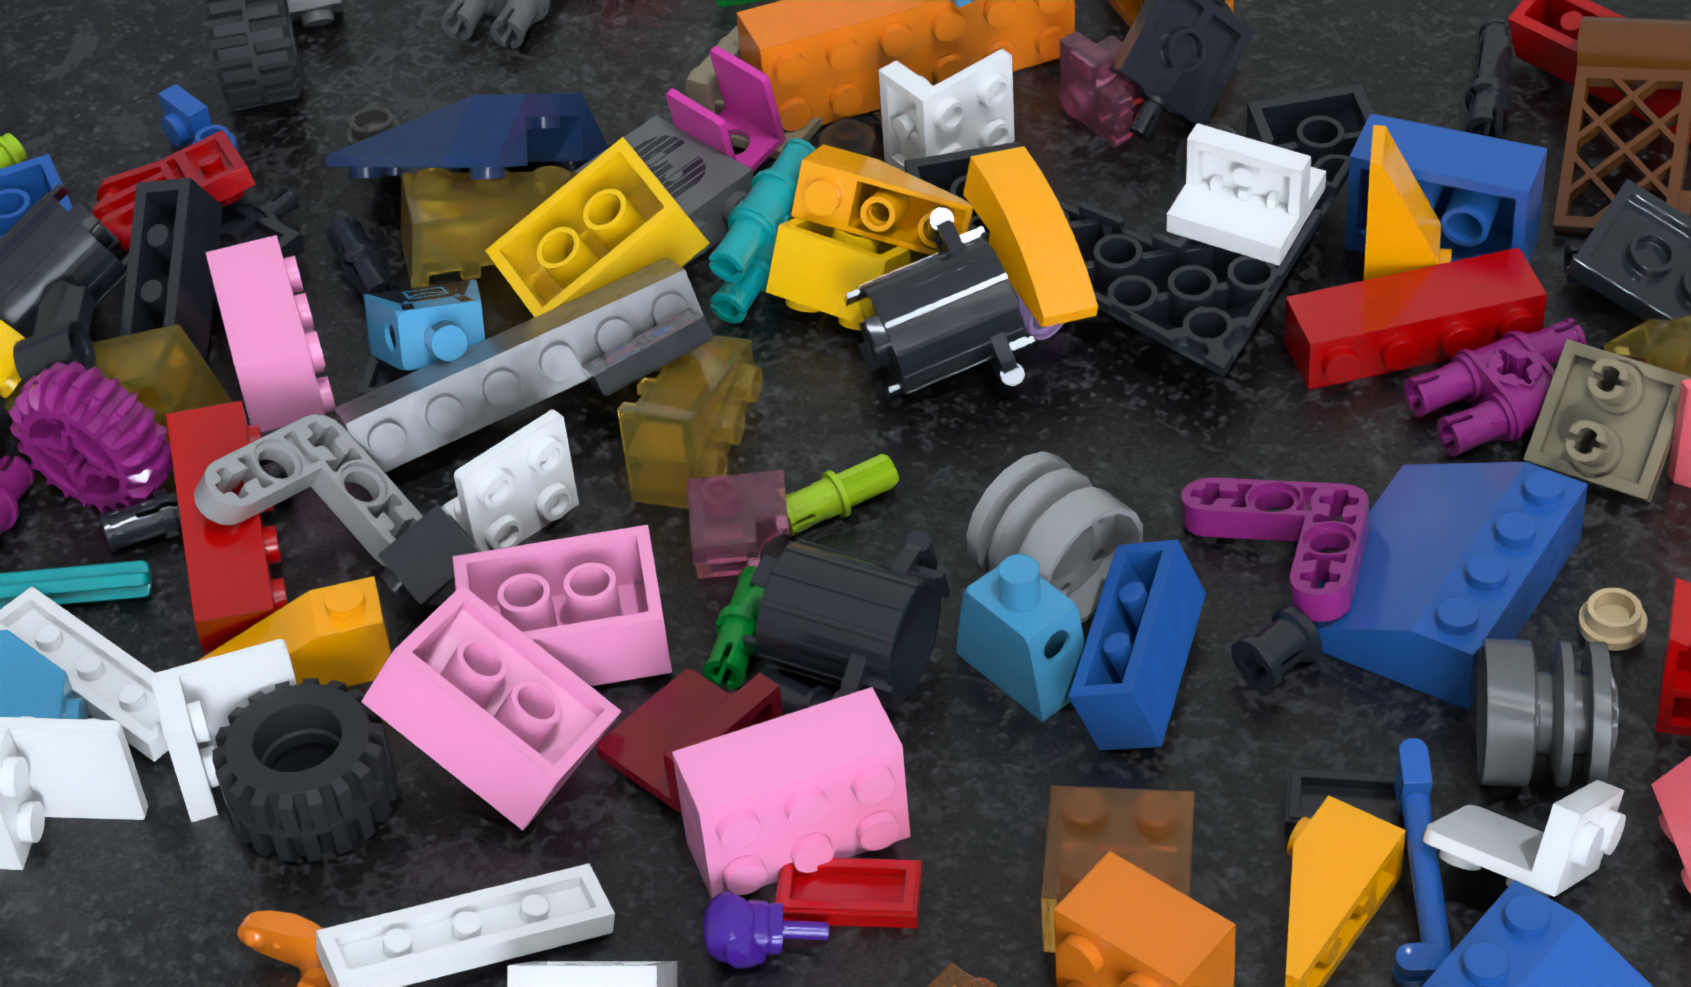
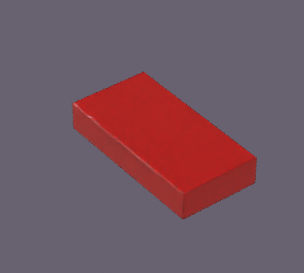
M833 858L830 862L818 865L817 871L810 873L797 870L792 862L783 865V868L779 871L775 903H783V920L829 922V925L917 928L923 873L922 860Z

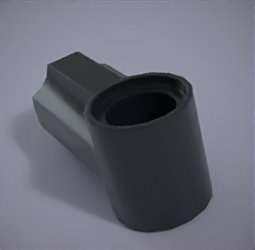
M61 280L45 287L32 336L17 341L13 346L14 363L24 384L33 375L38 376L44 368L49 369L56 362L68 366L73 361L82 364L87 371L97 366L95 348L88 335L96 301L86 286H75L65 280Z

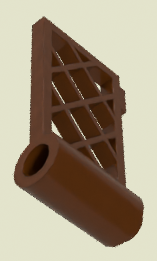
M1582 17L1577 41V70L1553 221L1555 234H1591L1615 198L1613 192L1601 179L1625 161L1643 178L1636 185L1646 191L1653 189L1664 202L1691 217V191L1683 190L1691 134V19ZM1589 86L1615 87L1624 97V99L1600 117L1587 104ZM1658 89L1682 90L1680 104L1660 119L1643 102ZM1634 108L1651 126L1625 144L1609 126ZM1586 117L1590 124L1583 129L1584 118ZM1677 123L1676 135H1674L1669 128ZM1601 133L1617 151L1591 170L1579 157L1580 147ZM1658 136H1661L1673 149V156L1655 171L1651 172L1635 154ZM1578 170L1583 176L1575 182L1576 171ZM1667 177H1669L1668 189L1661 183ZM1591 186L1609 203V205L1593 217L1570 216L1572 200Z

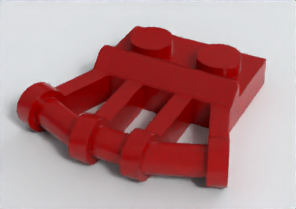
M223 130L157 162L110 176L101 182L97 191L98 203L92 208L91 214L120 240L112 250L123 249L126 254H129L137 183L191 178L223 206L236 202L244 195L246 189L256 185L247 165Z

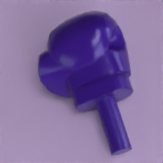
M733 892L719 893L707 904L704 912L706 952L716 960L728 963L734 968H752L764 963L766 954L781 955L783 938L828 940L829 922L783 920V903L768 904V901H746Z

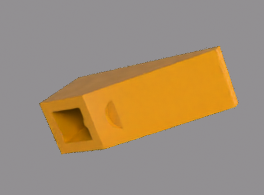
M823 144L802 159L791 216L917 252L934 255L939 252L935 242L927 236L926 232L932 211L941 207L950 210L954 217L953 225L958 234L962 235L970 230L974 209L968 201L879 159Z

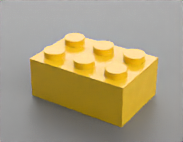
M622 137L485 251L532 315L537 317L665 258H669L682 267L710 243L639 155Z

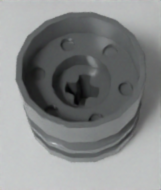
M1482 638L1478 663L1476 704V751L1479 783L1481 785L1528 786L1534 769L1536 755H1548L1550 773L1553 784L1556 787L1568 788L1573 756H1579L1583 787L1596 780L1606 783L1610 758L1617 743L1619 715L1618 688L1611 671L1607 643L1602 641H1586L1582 652L1580 672H1575L1571 642L1557 640L1549 671H1537L1535 652L1531 640Z

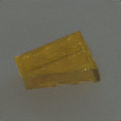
M718 335L712 336V340L656 369L661 371L656 379L643 377L637 385V394L642 395L638 402H623L618 408L632 501L704 511L713 488H720L725 480L727 454L731 445H738L742 439L745 427V411L749 402L756 403L760 396L762 369L760 366H754L751 340Z

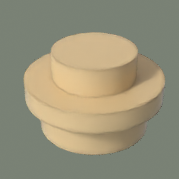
M1604 588L1593 593L1581 607L1578 617L1579 631L1587 641L1606 642L1608 650L1614 651L1629 649L1640 643L1646 634L1648 623L1647 615L1642 608L1640 600L1631 592L1620 588Z

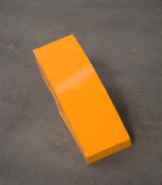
M1025 146L971 156L963 195L989 229V245L994 249L1008 276L1010 284L1040 326L1047 327L1096 316L1098 304L1074 234L1046 178Z

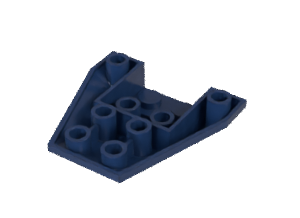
M581 92L472 95L325 155L326 167H348L349 178H373L396 175L399 178L461 175L462 168H469L470 179H504L505 167L527 166L528 162H554L556 173L574 172L609 147Z

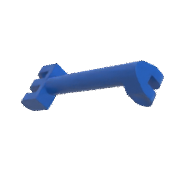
M1409 738L1401 743L1394 777L1398 816H1403L1406 830L1405 835L1420 943L1403 944L1396 952L1392 977L1400 987H1422L1452 952L1437 848L1423 841L1427 825L1433 822L1430 803L1433 780L1427 745L1417 738Z

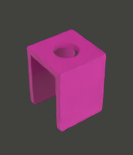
M714 46L709 51L725 109L717 115L673 88L665 94L675 127L744 164L754 172L786 140L771 83L765 73L722 48ZM740 134L748 137L750 140L748 148L742 153L735 155L730 135Z

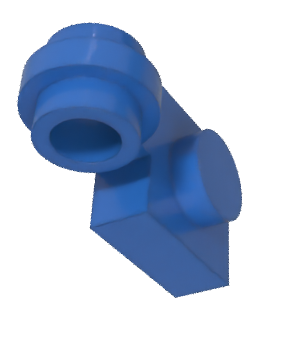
M175 84L158 93L164 117L160 119V124L165 136L175 147L182 146L186 148L223 130L237 152L239 151L236 137L231 132H228L226 127L212 125L208 107L179 85Z

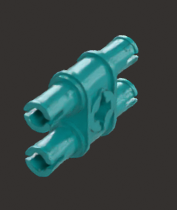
M789 139L772 167L760 171L754 176L748 195L729 213L727 234L716 250L709 256V260H711L709 267L715 275L725 280L719 290L712 296L710 300L712 304L710 306L714 314L727 323L736 324L743 321L746 317V312L758 294L766 291L778 227L780 224L796 218L792 217L791 213L802 159L816 150L814 146L803 139Z

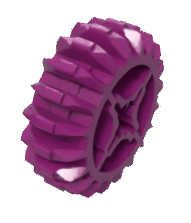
M73 361L68 366L56 362L49 369L44 368L38 376L33 375L21 388L22 393L16 398L15 405L9 411L13 420L10 430L20 440L17 448L21 453L31 458V469L39 470L47 478V485L54 484L63 491L66 499L74 497L81 502L84 508L92 504L100 512H106L111 508L117 510L153 499L152 492L162 489L161 486L168 479V473L173 468V463L170 459V443L165 440L168 431L164 426L153 420L155 411L144 407L137 400L138 393H129L121 387L119 378L109 380L104 377L99 368L93 367L87 371L82 364Z

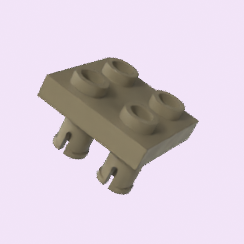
M1566 339L1523 460L1542 468L1651 503L1672 444L1681 381L1691 377Z

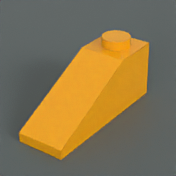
M1373 125L1364 280L1451 262L1452 249L1440 248L1441 223L1386 126Z
M372 576L309 590L198 661L277 639H283L286 642L297 685L302 684L304 678H318L319 683L322 685L328 684L331 680L345 683L346 687L374 681L392 654L375 577Z
M1329 795L1311 819L1305 816L1299 820L1292 831L1287 845V855L1292 857L1285 987L1325 986L1401 878L1406 830Z

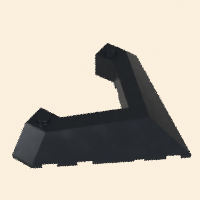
M1358 84L1250 102L1247 105L1246 138L1311 156V167L1326 171L1325 190L1280 266L1183 236L1176 241L1156 232L1151 239L1124 228V218L1085 202L1079 208H1076L1058 200L1074 234L1088 271L1098 309L1224 377L1349 176L1350 154L1370 113L1374 114L1362 85ZM1018 141L905 160L904 168L906 173L968 201L963 194L970 157L1021 147ZM974 210L969 231L983 226L985 232L982 233V236L988 242L990 231Z

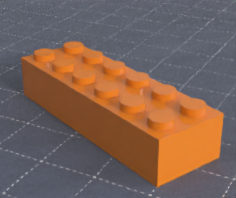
M781 0L736 12L740 59L768 76L782 127L787 131L800 130L811 119L822 117V125L881 109L879 69L896 60L918 76L927 79L934 86L1000 49L1012 55V72L1075 54V0H975L959 8L951 0Z

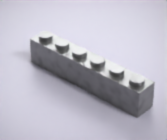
M665 258L472 345L457 360L451 362L439 360L335 407L334 410L340 424L385 473L588 380L581 366L689 308L703 315L686 270L669 258Z

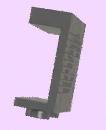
M654 116L626 135L624 139L710 243L684 264L683 268L725 237L728 232L727 220L729 213L734 207L739 205L741 200L745 199L751 190L753 170L678 129L660 117ZM606 150L573 172L574 177Z

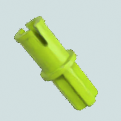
M880 454L838 474H835L832 470L823 472L821 480L801 490L775 499L773 502L774 507L777 509L775 513L785 533L792 537L834 516L839 515L841 518L850 516L852 506L892 489L899 481V476L890 457L886 454Z

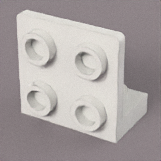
M998 50L934 86L927 79L918 76L897 60L879 69L884 158L888 164L905 172V160L1014 142L1012 55L1005 50Z
M552 409L457 469L454 473L458 496L443 506L482 551L517 546L579 505L564 417Z
M277 639L149 674L163 734L191 822L218 815L212 788L219 786L212 761V750L218 748L215 737L219 728L230 725L227 716L236 707L246 708L250 704L248 698L259 691L267 694L276 690L275 684L289 681L290 686L297 685L286 642L283 639Z
M0 717V869H24L32 843L39 842L42 837L45 817L143 820L145 818L148 804L120 722L96 718Z

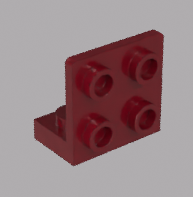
M686 669L599 740L596 744L598 756L682 814L672 752L783 716L780 685L763 674L758 673L738 691L727 693L693 669Z

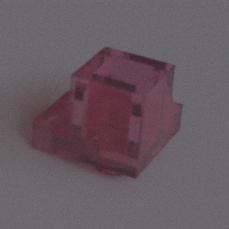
M1078 31L1060 39L1061 89L1059 91L1061 107L1069 116L1081 121L1115 147L1133 138V133L1129 132L1128 127L1132 123V115L1138 112L1143 100L1131 85L1108 70L1123 42L1112 35L1095 44Z
M784 470L687 479L691 550L698 579L739 575L740 571L748 566H756L757 568L761 561L760 553L764 545L779 535L790 533Z

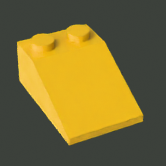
M793 218L780 224L778 227L766 292L786 299L785 304L794 310L808 313L822 311L839 317L838 322L842 326L861 331L860 323L864 321L859 302L846 306L844 295L856 290L859 285L931 255L807 220Z

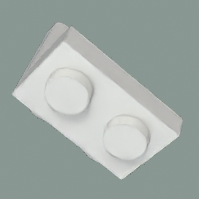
M1600 780L1588 784L1553 804L1544 832L1482 807L1466 805L1428 824L1423 841L1430 846L1440 849L1439 857L1453 866L1466 870H1480L1481 867H1484L1507 877L1506 884L1508 887L1515 880L1546 897H1549V895L1555 897L1598 870L1603 854L1611 855L1621 838L1626 820L1624 814L1617 812L1624 790Z

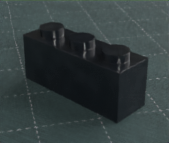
M191 178L140 182L136 185L118 350L151 374L206 370L215 288L205 252L219 249L223 205Z

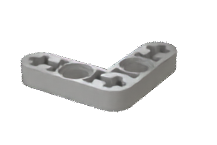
M319 414L305 416L214 461L206 468L194 491L195 504L205 517L218 524L234 525L312 487L372 557L385 567H387L378 555L396 540L395 538L400 537L423 517L335 419ZM268 459L279 463L285 469L288 477L281 479L268 475L262 470L259 460ZM241 480L243 481L244 486L238 496L232 491L228 492L238 487ZM351 482L363 486L369 491L373 501L365 502L355 499L348 493L344 483Z

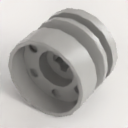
M1042 451L1026 455L1004 469L985 490L972 513L967 530V554L974 564L986 574L999 566L1008 556L1025 554L1033 557L1039 563L1040 576L1075 603L1080 613L1081 623L1095 615L1116 546L1143 543V524L1136 512L1106 490L1093 487L1087 476L1073 470L1070 464L1061 457Z

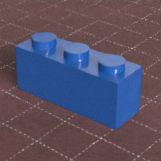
M1178 539L1116 546L1069 694L1070 701L1099 751L1162 747L1206 596V592Z

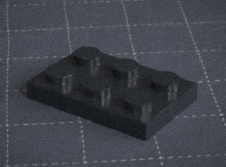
M1627 179L1571 262L1566 273L1691 349V217Z

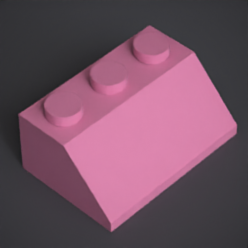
M464 585L457 589L394 649L361 701L521 830H524L557 794L622 712Z

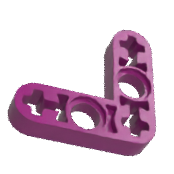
M1217 477L1202 478L1184 487L1181 492L1183 525L1189 532L1205 537L1298 542L1290 572L1291 606L1299 609L1311 621L1315 622L1338 619L1349 611L1352 606L1370 530L1369 500L1367 493L1363 489L1342 483ZM1269 509H1284V510H1282V511H1274V512H1268V511H1266V510H1269ZM1336 516H1342V522L1335 521ZM1334 549H1335V550H1341L1340 552H1337V553H1321V552H1320V551H1323V550H1334ZM1319 581L1327 582L1324 588L1318 589Z

